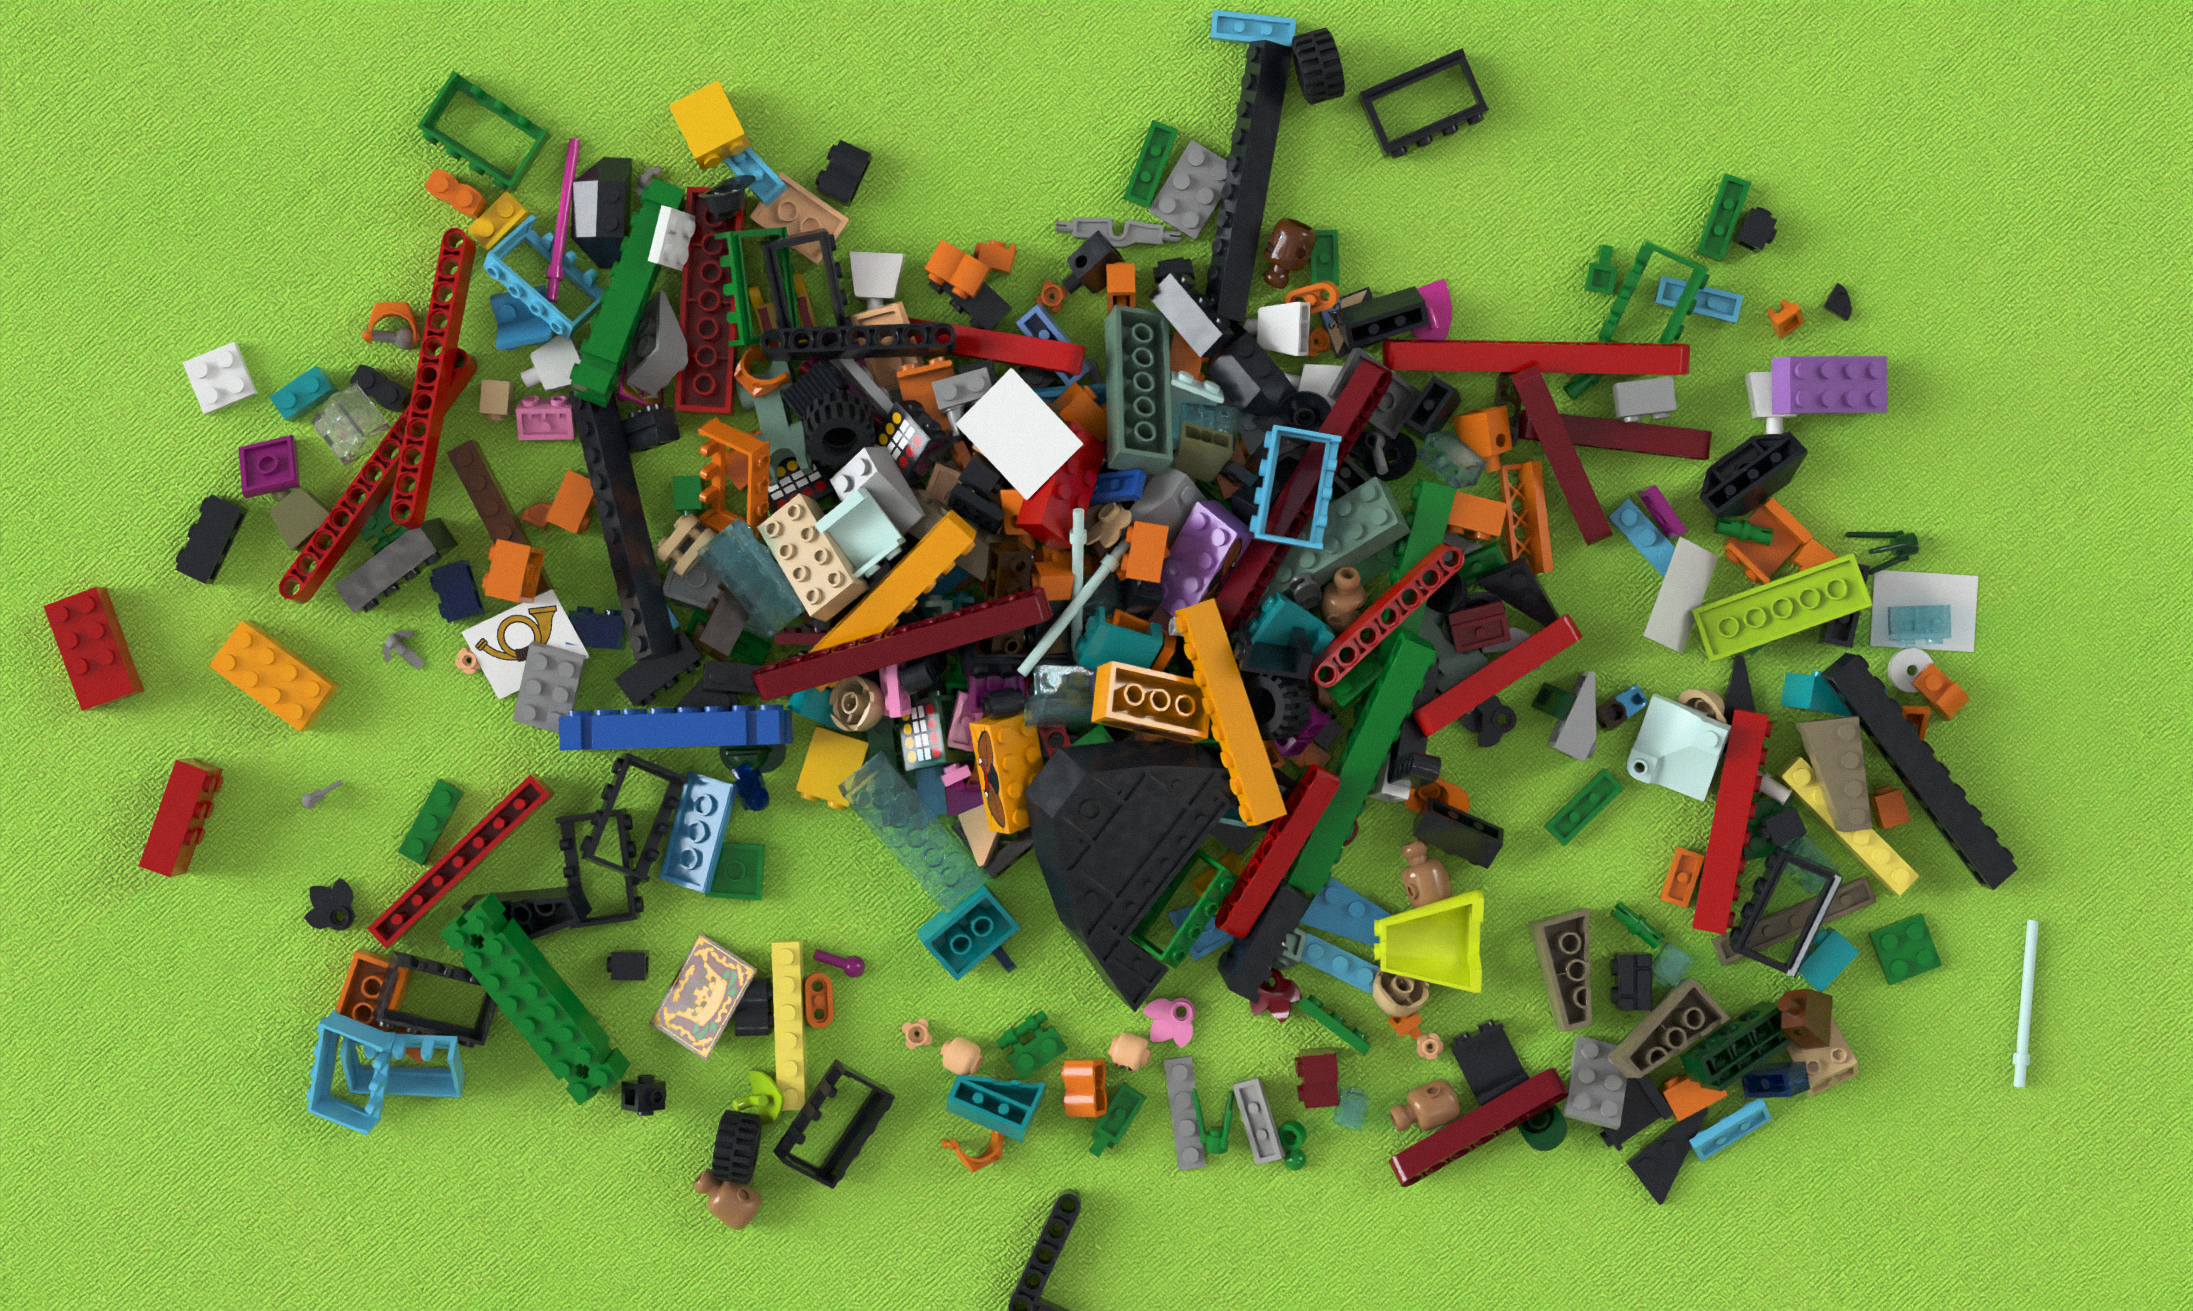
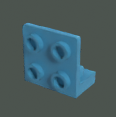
M546 285L533 287L546 299ZM509 292L491 295L490 302L498 325L496 336L497 350H515L520 346L528 344L541 345L552 339L553 330L550 325L540 316L534 315L529 307L519 298H515Z

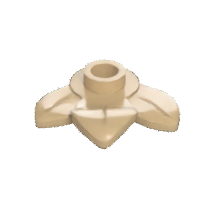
M1115 502L1106 504L1098 513L1100 521L1094 524L1087 534L1086 545L1099 540L1104 548L1114 545L1120 538L1122 529L1130 525L1132 513Z

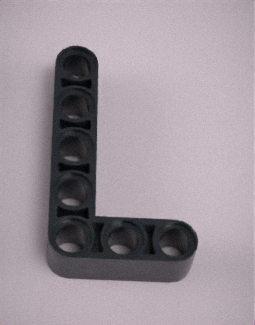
M887 558L882 560L878 564L881 568L869 578L864 575L871 589L897 564L894 558L890 561ZM916 604L907 614L903 611L897 617L899 621L892 629L925 620L926 618L921 608H917ZM940 651L906 662L900 672V679L908 694L912 695L938 682L947 667V659L944 652Z
M1438 656L1434 666L1431 669L1428 668L1424 676L1425 684L1419 694H1415L1411 713L1434 699L1439 670ZM1410 714L1408 718L1403 719L1400 725L1401 733L1397 742H1392L1387 782L1397 786L1419 789L1434 783L1438 779L1441 770V758L1426 754L1428 737L1425 736L1413 715Z
M1065 1189L1056 1197L1010 1296L1009 1311H1070L1040 1297L1080 1212L1081 1199L1076 1191ZM1070 1197L1074 1199L1076 1206L1071 1210L1062 1208L1060 1203L1064 1198ZM1053 1223H1060L1063 1225L1064 1231L1060 1235H1054L1049 1231V1226ZM1041 1248H1048L1053 1255L1048 1260H1041L1037 1252ZM1030 1273H1035L1041 1278V1281L1037 1285H1030L1026 1282L1025 1277ZM1022 1298L1029 1303V1306L1025 1310H1018L1013 1303L1015 1300Z

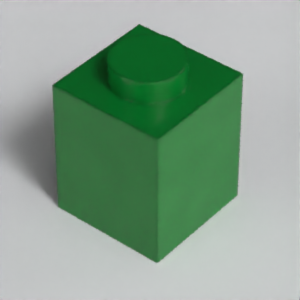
M699 475L673 476L674 510L681 511V514L685 516L690 514L698 516V511L705 510V503L699 500L700 493L705 490L703 478Z

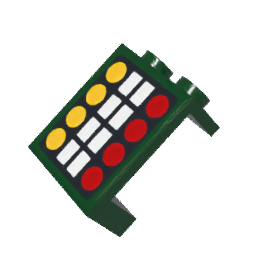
M943 690L927 692V698H923V695L910 696L912 714L898 717L906 771L928 769L965 761L964 750L948 751L941 703L956 700L955 694L944 695Z

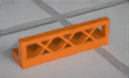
M1541 460L1501 465L1502 469L1498 470L1502 503L1508 504L1504 524L1509 562L1518 559L1523 552L1528 557V562L1535 574L1553 572ZM1507 471H1518L1519 482L1515 487L1509 483ZM1515 497L1521 501L1522 510L1518 515L1512 510L1511 502ZM1518 525L1525 530V538L1522 542L1515 538L1514 530Z

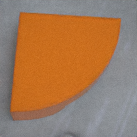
M543 502L534 504L527 508L519 519L546 530L549 522L545 520L553 503Z

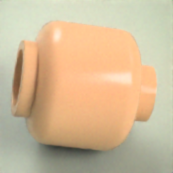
M1125 1031L1120 1036L1116 1035L1114 1037L1108 1055L1112 1057V1063L1115 1066L1131 1072H1137L1141 1065L1147 1066L1152 1051L1147 1050L1148 1041L1145 1038Z
M962 1036L956 1037L952 1042L947 1040L940 1052V1055L944 1056L942 1061L943 1067L956 1075L973 1076L983 1061L981 1048Z

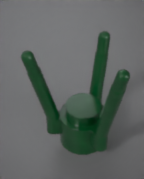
M1902 530L1896 532H1846L1845 534L1846 537L1893 538L1890 540V545L1869 549L1870 554L1891 551L1894 556L1897 555V557L1870 569L1869 575L1880 572L1899 562L1908 561L1909 555L1917 554L1919 551L1916 535L1914 533L1904 534Z

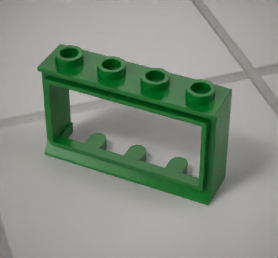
M454 70L417 126L424 132L421 137L435 146L438 142L442 143L447 147L445 152L458 161L461 157L471 162L468 167L481 176L487 172L494 177L492 183L504 191L508 187L517 191V187L546 142L552 137L548 131L543 128L541 129L523 115L510 109L500 100L493 98ZM458 90L536 140L513 177L434 127Z
M787 227L730 231L715 234V240L727 238L729 255L720 257L721 267H731L733 282L725 284L723 292L726 296L734 295L736 312L727 313V322L729 324L738 323L740 340L728 341L729 347L759 344L761 336L753 337L741 238L769 236L770 239L788 236ZM789 247L776 249L792 328H801L797 315V294L794 290V268L791 263Z
M1644 239L1596 338V342H1617L1612 340L1611 337L1653 251L1693 268L1658 343H1672L1673 340H1679L1685 327L1681 323L1686 314L1689 316L1692 314L1697 303L1694 297L1698 289L1703 290L1710 276L1706 274L1708 268Z
M1198 848L1129 937L1160 961L1176 969L1185 959L1187 952L1194 942L1201 936L1202 930L1211 917L1215 915L1221 902L1233 889L1234 883L1239 876ZM1200 857L1219 872L1165 951H1163L1145 936Z

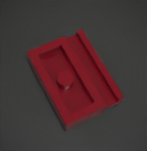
M1502 600L1447 613L1453 645L1457 654L1511 640Z
M784 627V633H775V644H817L828 632L812 628V633H801V627Z

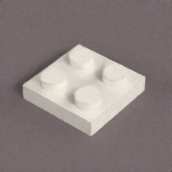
M661 206L648 261L682 271L684 264L688 260V246L690 238L695 232L696 216L674 208Z
M236 342L229 343L183 362L202 412L205 415L258 394Z

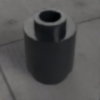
M1184 257L1157 261L1158 267L1153 268L1155 284H1160L1170 273H1185L1194 280L1191 258L1184 259Z
M1009 687L985 692V698L981 699L983 714L988 715L991 720L1018 715L1019 711H1024L1025 709L1021 689Z

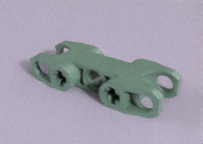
M778 345V346L772 347L771 350H775V349L779 348L780 346ZM741 358L736 359V367H737L739 361L741 360ZM772 361L770 368L765 373L759 375L753 374L750 367L751 376L756 379L770 380L784 372L790 375L788 383L758 398H754L737 381L735 382L743 409L746 412L756 409L761 434L752 437L763 442L770 441L769 486L777 485V467L787 457H795L805 475L813 473V459L811 454L807 453L804 444L803 421L792 422L789 405L781 396L786 389L797 381L788 361Z
M1426 606L1418 636L1431 641L1436 649L1437 656L1439 657L1436 689L1441 694L1487 665L1489 661L1478 649L1457 654L1454 645L1446 640L1443 631L1439 628L1443 624L1446 614L1436 612ZM1474 708L1468 711L1466 714H1470L1474 710Z

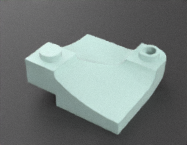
M1654 693L1637 740L1628 758L1627 770L1635 779L1648 784H1659L1704 802L1732 726L1707 717L1705 712ZM1636 763H1643L1645 770H1639L1636 767Z

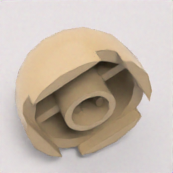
M858 675L840 680L834 686L829 700V704L833 705L834 714L830 713L833 722L837 727L845 731H866L880 721L885 710V698L876 682Z
M1379 969L1375 976L1372 991L1376 1004L1386 1014L1393 1017H1407L1415 1014L1425 1004L1429 996L1428 987L1430 985L1426 981L1383 972Z

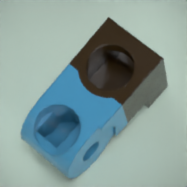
M1635 683L1602 705L1597 706L1596 720L1604 732L1612 731L1646 706L1649 701L1638 684Z

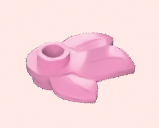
M1158 998L1145 1006L1143 1009L1144 1014L1154 1019L1150 1030L1152 1042H1163L1173 1038L1176 1044L1182 1048L1191 1040L1193 1036L1191 1021L1195 1016V1007L1190 1000L1176 998L1170 1001L1165 998ZM1183 1006L1186 1008L1187 1012L1184 1016L1176 1014L1178 1007Z

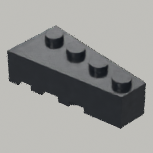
M1282 879L1249 933L1242 939L1233 937L1232 945L1227 952L1221 955L1217 967L1230 991L1256 1004L1261 997V994L1257 993L1263 980L1269 981L1273 973L1270 969L1274 958L1282 956L1286 948L1287 933L1292 934L1310 901L1302 889L1289 885L1287 881Z
M581 885L494 893L506 908L502 913L507 921L514 918L531 940L580 923L592 911ZM488 894L474 895L462 906L463 911L467 908L470 910L477 901Z

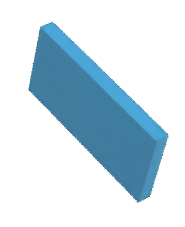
M687 771L686 777L689 780L683 786L659 878L702 893H709L738 785Z

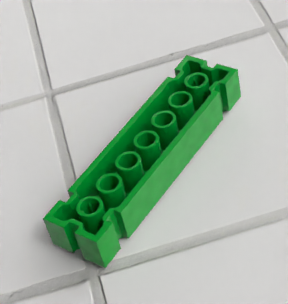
M655 178L652 179L650 186H644L640 201H642L640 211L635 210L630 222V226H632L630 237L625 235L620 248L622 252L620 262L615 261L610 273V277H612L610 287L605 286L600 298L602 303L600 313L595 312L592 317L590 339L584 338L580 348V353L582 354L580 364H574L569 379L572 380L571 386L574 388L575 397L607 408L617 377L620 375L662 267L660 264L648 261L661 206L683 212L685 209V189Z
M491 892L477 901L470 910L467 908L453 917L439 934L452 950L459 947L464 954L460 960L559 1080L564 1077L569 1084L565 1089L580 1106L594 1097L601 1087L605 1090L621 1080L631 1063L618 1047L612 1050L607 1045L610 1037L515 919L512 918L507 921L502 914L506 908L494 893Z

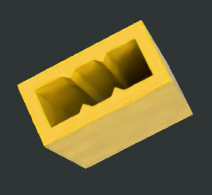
M719 80L669 105L701 170L713 168L722 160L732 155L741 154L747 147L751 146Z
M816 726L796 787L797 791L802 792L800 797L815 802L817 798L828 800L827 806L843 810L844 806L850 807L869 751V742Z

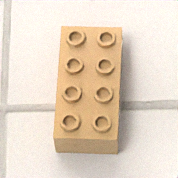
M799 493L757 528L811 617L827 622L869 587L862 576L857 579L854 577L853 574L858 571L830 533L828 531L820 533L814 525L825 516L816 500Z

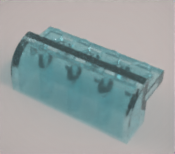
M739 517L697 550L768 638L776 634L791 620L806 610L782 568L771 557L770 550L764 544L759 543L753 535L751 527L746 522H742Z
M1034 666L1035 695L1024 698L1025 726L1097 727L1099 725L1098 723L1091 722L1097 670L1084 666ZM1103 725V727H1107V728H1117V727H1112V726Z

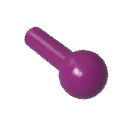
M816 949L813 955L814 960L841 968L851 978L861 976L865 970L864 961L858 956L843 958Z

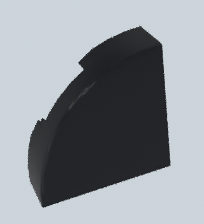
M1836 283L1822 308L1844 321L1849 320L1852 311L1847 290L1840 283Z

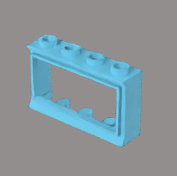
M530 215L487 254L483 268L486 269L491 278L501 282L512 296L524 302L534 315L540 316L546 321L556 334L562 335L568 341L595 312L601 309L602 303L600 298L603 290L595 284L598 277L595 270L589 269L583 274L574 266L577 256L573 251L569 250L563 255L562 268L564 269V275L595 301L572 322L502 261L506 255L525 240L551 263L555 236L550 232L546 233L543 237L538 235L532 229L536 217Z
M1273 425L1272 431H1266L1264 448H1269L1267 459H1261L1259 476H1264L1262 488H1256L1254 504H1259L1257 516L1252 515L1249 532L1254 533L1253 539L1319 551L1323 549L1324 528L1328 519L1327 511L1333 489L1331 487L1337 466L1338 447L1342 436ZM1281 436L1325 443L1309 541L1265 534Z
M334 1009L327 1018L321 1019L317 1028L319 1040L313 1052L316 1059L310 1071L312 1084L306 1095V1098L309 1100L307 1112L368 1136L381 1120L396 1033L384 1032L341 1015ZM340 1035L373 1047L378 1051L372 1065L375 1070L373 1080L369 1085V1090H371L370 1099L365 1108L330 1095Z
M395 1035L392 1048L394 1059H402L405 1055L406 1047L421 1048L420 1054L424 1061L432 1059L434 1048L449 1049L447 1061L450 1064V1068L390 1066L385 1095L461 1098L466 1074L462 1067L457 1036ZM344 1036L340 1058L349 1092L370 1094L369 1085L373 1080L375 1068L372 1065H360L356 1045L365 1044ZM368 1045L364 1046L365 1056L369 1059L374 1058L377 1050Z

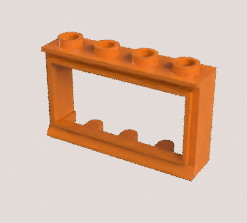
M716 417L698 429V434L712 438L700 448V454L706 457L712 456V462L703 467L699 474L701 478L707 481L712 479V485L703 490L699 496L700 501L706 504L711 502V509L697 518L701 521L700 524L751 547L763 539L757 527L768 519L770 441L763 442L720 422ZM726 445L748 455L747 520L725 510Z

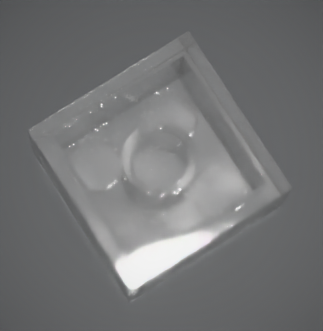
M357 382L332 394L311 421L317 433L325 439L332 448L334 455L345 466L368 454L390 428V425Z

